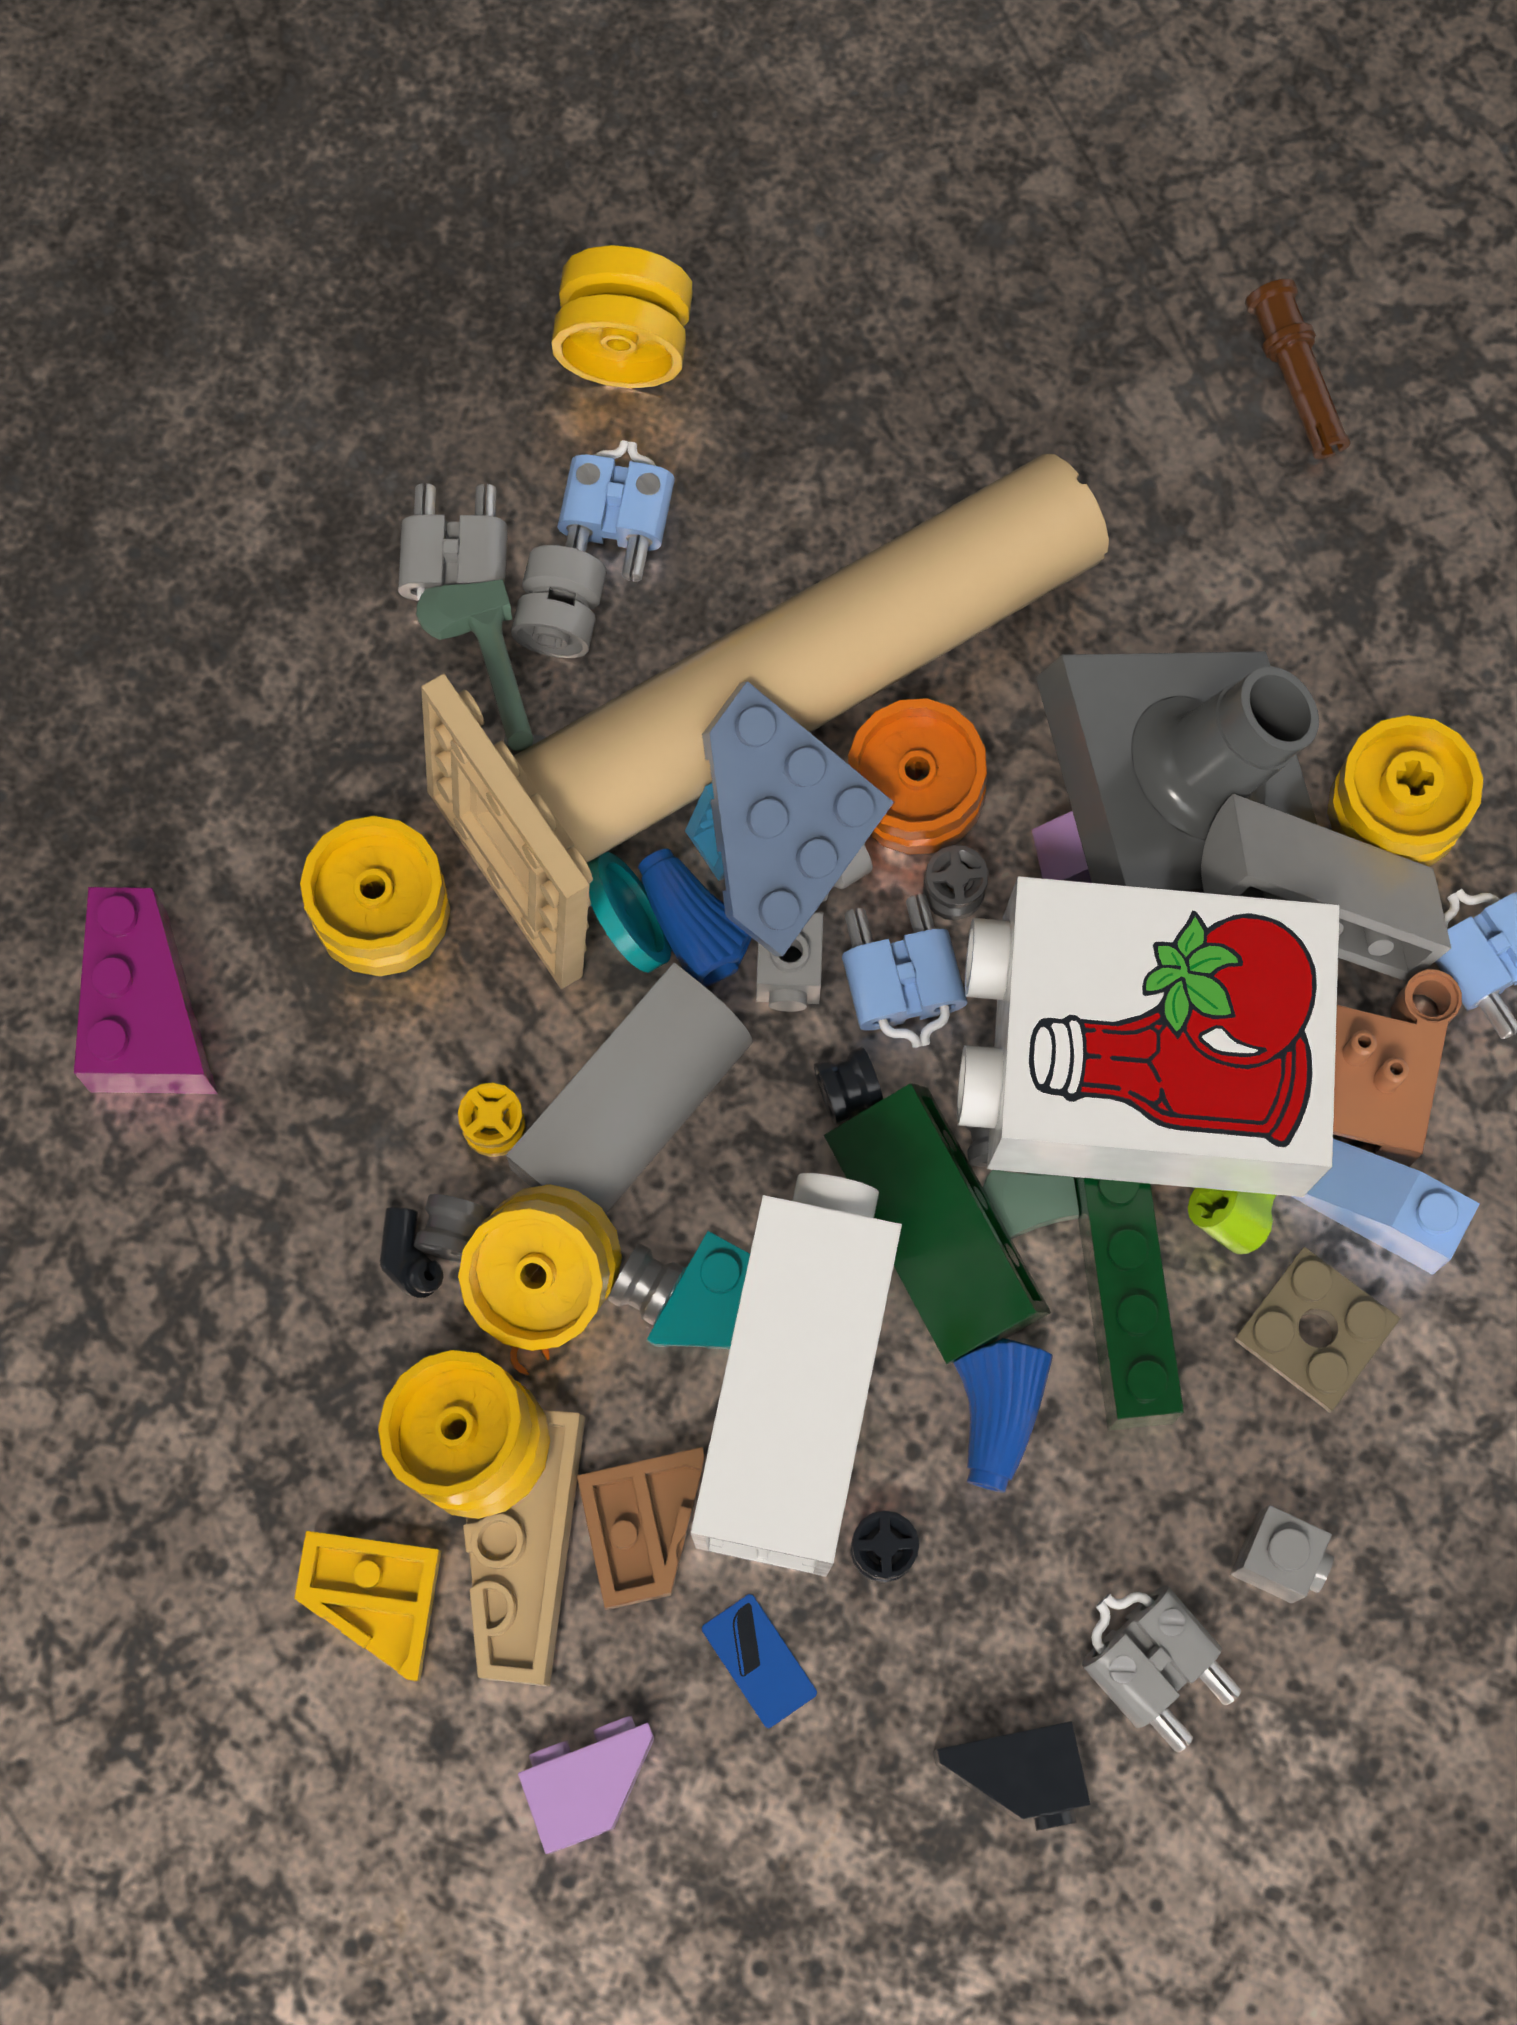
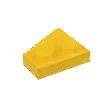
M306 1531L294 1599L335 1626L341 1633L359 1646L367 1649L392 1667L405 1679L420 1682L441 1551L438 1549Z

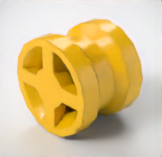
M493 1082L479 1084L470 1089L460 1102L458 1120L463 1136L468 1145L481 1155L488 1157L504 1156L525 1133V1116L521 1103L516 1094L505 1085ZM484 1128H489V1129L495 1128V1129H496L495 1131L485 1130L484 1132L481 1133L482 1129H484Z

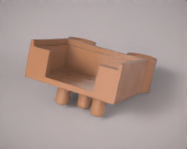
M1431 969L1416 973L1395 998L1391 1007V1018L1337 1005L1334 1135L1375 1144L1374 1154L1408 1167L1423 1154L1447 1026L1458 1014L1462 1004V992L1458 983L1449 974ZM1425 995L1431 998L1437 1004L1439 1016L1428 1017L1420 1013L1414 1005L1413 996Z

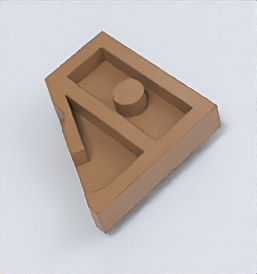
M703 1447L577 1475L605 1610L672 1595L705 1462Z

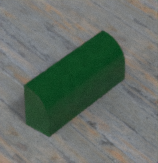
M910 1083L824 1134L846 1178L864 1183L879 1191L874 1218L902 1224L894 1267L946 1364L953 1363L966 1354L999 1341L1002 1338H1008L1051 1313L927 1087Z

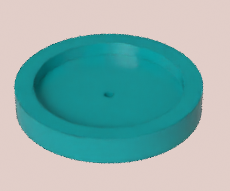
M605 852L588 862L587 865L593 877V881L589 883L591 906L615 947L633 966L643 972H652L669 962L671 947L652 911L644 886L635 873L619 857L610 852Z

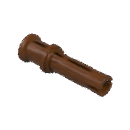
M1278 279L1266 283L1251 292L1245 300V305L1249 314L1256 315L1266 339L1262 345L1266 357L1270 358L1272 362L1279 364L1312 447L1314 458L1318 460L1326 459L1336 455L1332 445H1337L1338 450L1342 452L1350 446L1351 442L1344 431L1312 351L1316 334L1311 324L1304 323L1295 300L1298 293L1296 284L1292 279Z

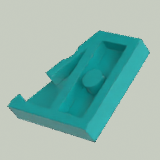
M707 1231L646 1339L647 1342L658 1347L730 1349L750 1253Z

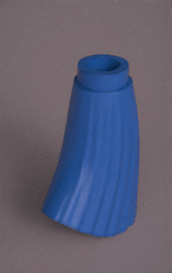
M661 849L644 858L640 862L638 869L642 874L641 880L659 926L682 969L705 987L735 974L746 954L752 937L726 917L724 903L706 889L685 864L674 856L671 849Z
M1002 1338L999 1341L976 1349L953 1362L962 1380L969 1402L970 1425L967 1469L970 1471L967 1483L995 1492H1006L1008 1481H1012L1027 1448L1039 1412L1053 1358L1049 1352L1029 1344Z

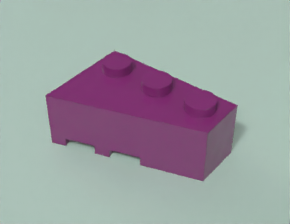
M88 887L74 1074L90 1093L218 1094L201 1040L202 1035L199 1024L195 1018L187 990V981L168 913L153 888Z

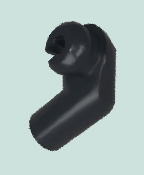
M386 1208L380 1254L381 1269L405 1294L416 1298H426L441 1286L443 1270L436 1260L431 1261L421 1250L414 1246L418 1212L408 1208Z

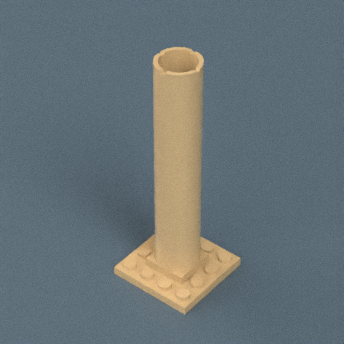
M1042 454L514 756L503 740L494 745L481 728L484 725L483 715L474 698L467 690L464 689L457 693L445 674L421 686L427 792L561 990L583 977L584 952L587 951L585 943L586 930L589 929L587 914L588 907L591 905L589 883L593 881L587 863L698 799L704 787L712 783L709 760H705L702 733L739 683L748 681L807 731L812 732L1091 569L1105 558L1104 554L1108 552L1109 545L1105 519L1093 493L1087 484L1078 482L1079 474L1068 462L1055 454Z

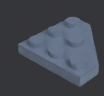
M746 681L739 683L702 733L705 760H709L714 793V799H711L717 852H721L726 885V890L723 891L726 917L774 956H783L894 802Z

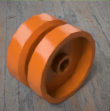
M928 698L899 700L875 711L856 732L848 754V764L894 802L871 834L883 847L907 855L937 853L942 848L960 842L977 823L986 799L987 769L985 746L973 723L954 707ZM921 774L927 775L923 780L916 781Z

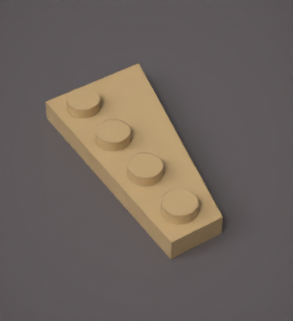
M543 1410L547 1418L550 1446L545 1469L530 1493L505 1512L480 1519L466 1517V1524L463 1527L466 1552L470 1555L472 1587L469 1590L478 1678L550 1687L585 1417L580 1413Z

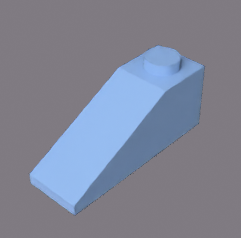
M1334 1138L1331 1169L1304 1197L1291 1196L1432 1275L1451 1260L1480 1203L1419 1170Z

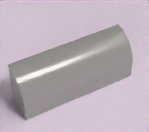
M1232 794L1217 813L1208 832L1202 855L1201 875L1204 893L1340 905L1338 958L1407 982L1416 973L1426 970L1451 949L1433 868L1236 794Z
M673 963L506 1154L511 1171L531 1187L552 1184L577 1190L598 1204L607 1214L753 1043L750 1033L738 1017L719 998L676 963Z

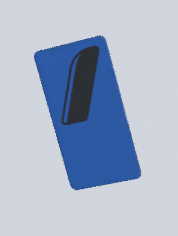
M746 1595L702 1626V1632L766 1728L773 1727L816 1697L817 1691L753 1595Z

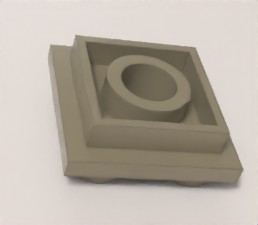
M1304 1246L1234 1340L1331 1413L1401 1318ZM1314 1314L1327 1321L1332 1332L1331 1341L1328 1346L1321 1348L1313 1347L1302 1339L1299 1333V1321L1302 1316Z

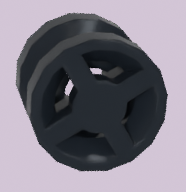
M863 1047L850 1051L847 1059L834 1064L824 1060L814 1064L817 1083L826 1109L834 1124L847 1121L853 1111L862 1108L868 1109L883 1100L881 1087L873 1064Z
M884 1510L871 1513L859 1523L852 1537L850 1553L854 1566L861 1575L873 1582L889 1583L899 1580L909 1572L918 1557L919 1539L917 1531L907 1518L897 1512Z

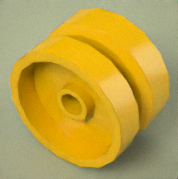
M610 245L588 248L572 255L562 271L559 291L561 309L555 316L552 336L554 357L564 368L581 378L606 386L634 389L655 387L673 380L682 370L686 345L684 326L688 323L693 295L692 280L682 267L666 257L640 248Z
M1405 715L1380 721L1359 736L1330 787L1327 814L1332 831L1431 867L1450 852L1481 804L1483 775L1476 753L1458 732L1435 719Z
M377 816L345 821L324 834L306 857L300 881L304 909L312 922L317 937L331 958L353 972L379 977L406 972L430 957L445 936L451 909L438 857L423 835L403 822Z
M552 1184L523 1188L501 1202L491 1215L481 1223L464 1247L458 1274L464 1305L481 1329L505 1345L529 1351L560 1347L584 1331L611 1293L618 1279L622 1254L617 1230L603 1209L577 1190Z
M449 1350L425 1357L400 1375L384 1400L378 1426L382 1456L396 1479L449 1514L476 1519L505 1512L527 1496L545 1469L550 1446L546 1414L533 1394L521 1383L514 1380L502 1367L481 1354Z

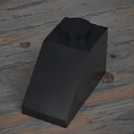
M1072 1721L949 1746L933 1751L936 1766L1014 1819L1022 1820L1033 1817L1036 1831L1077 1823L1074 1809L1091 1805Z

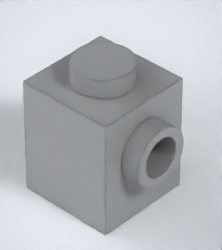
M814 913L783 956H774L758 943L756 1002H769L771 1009L786 1012L804 1010L807 1008V1004H819L823 913Z
M1269 1505L1255 1514L1230 1575L1292 1604L1307 1597L1309 1590L1319 1593L1334 1561V1556L1325 1552L1332 1534Z

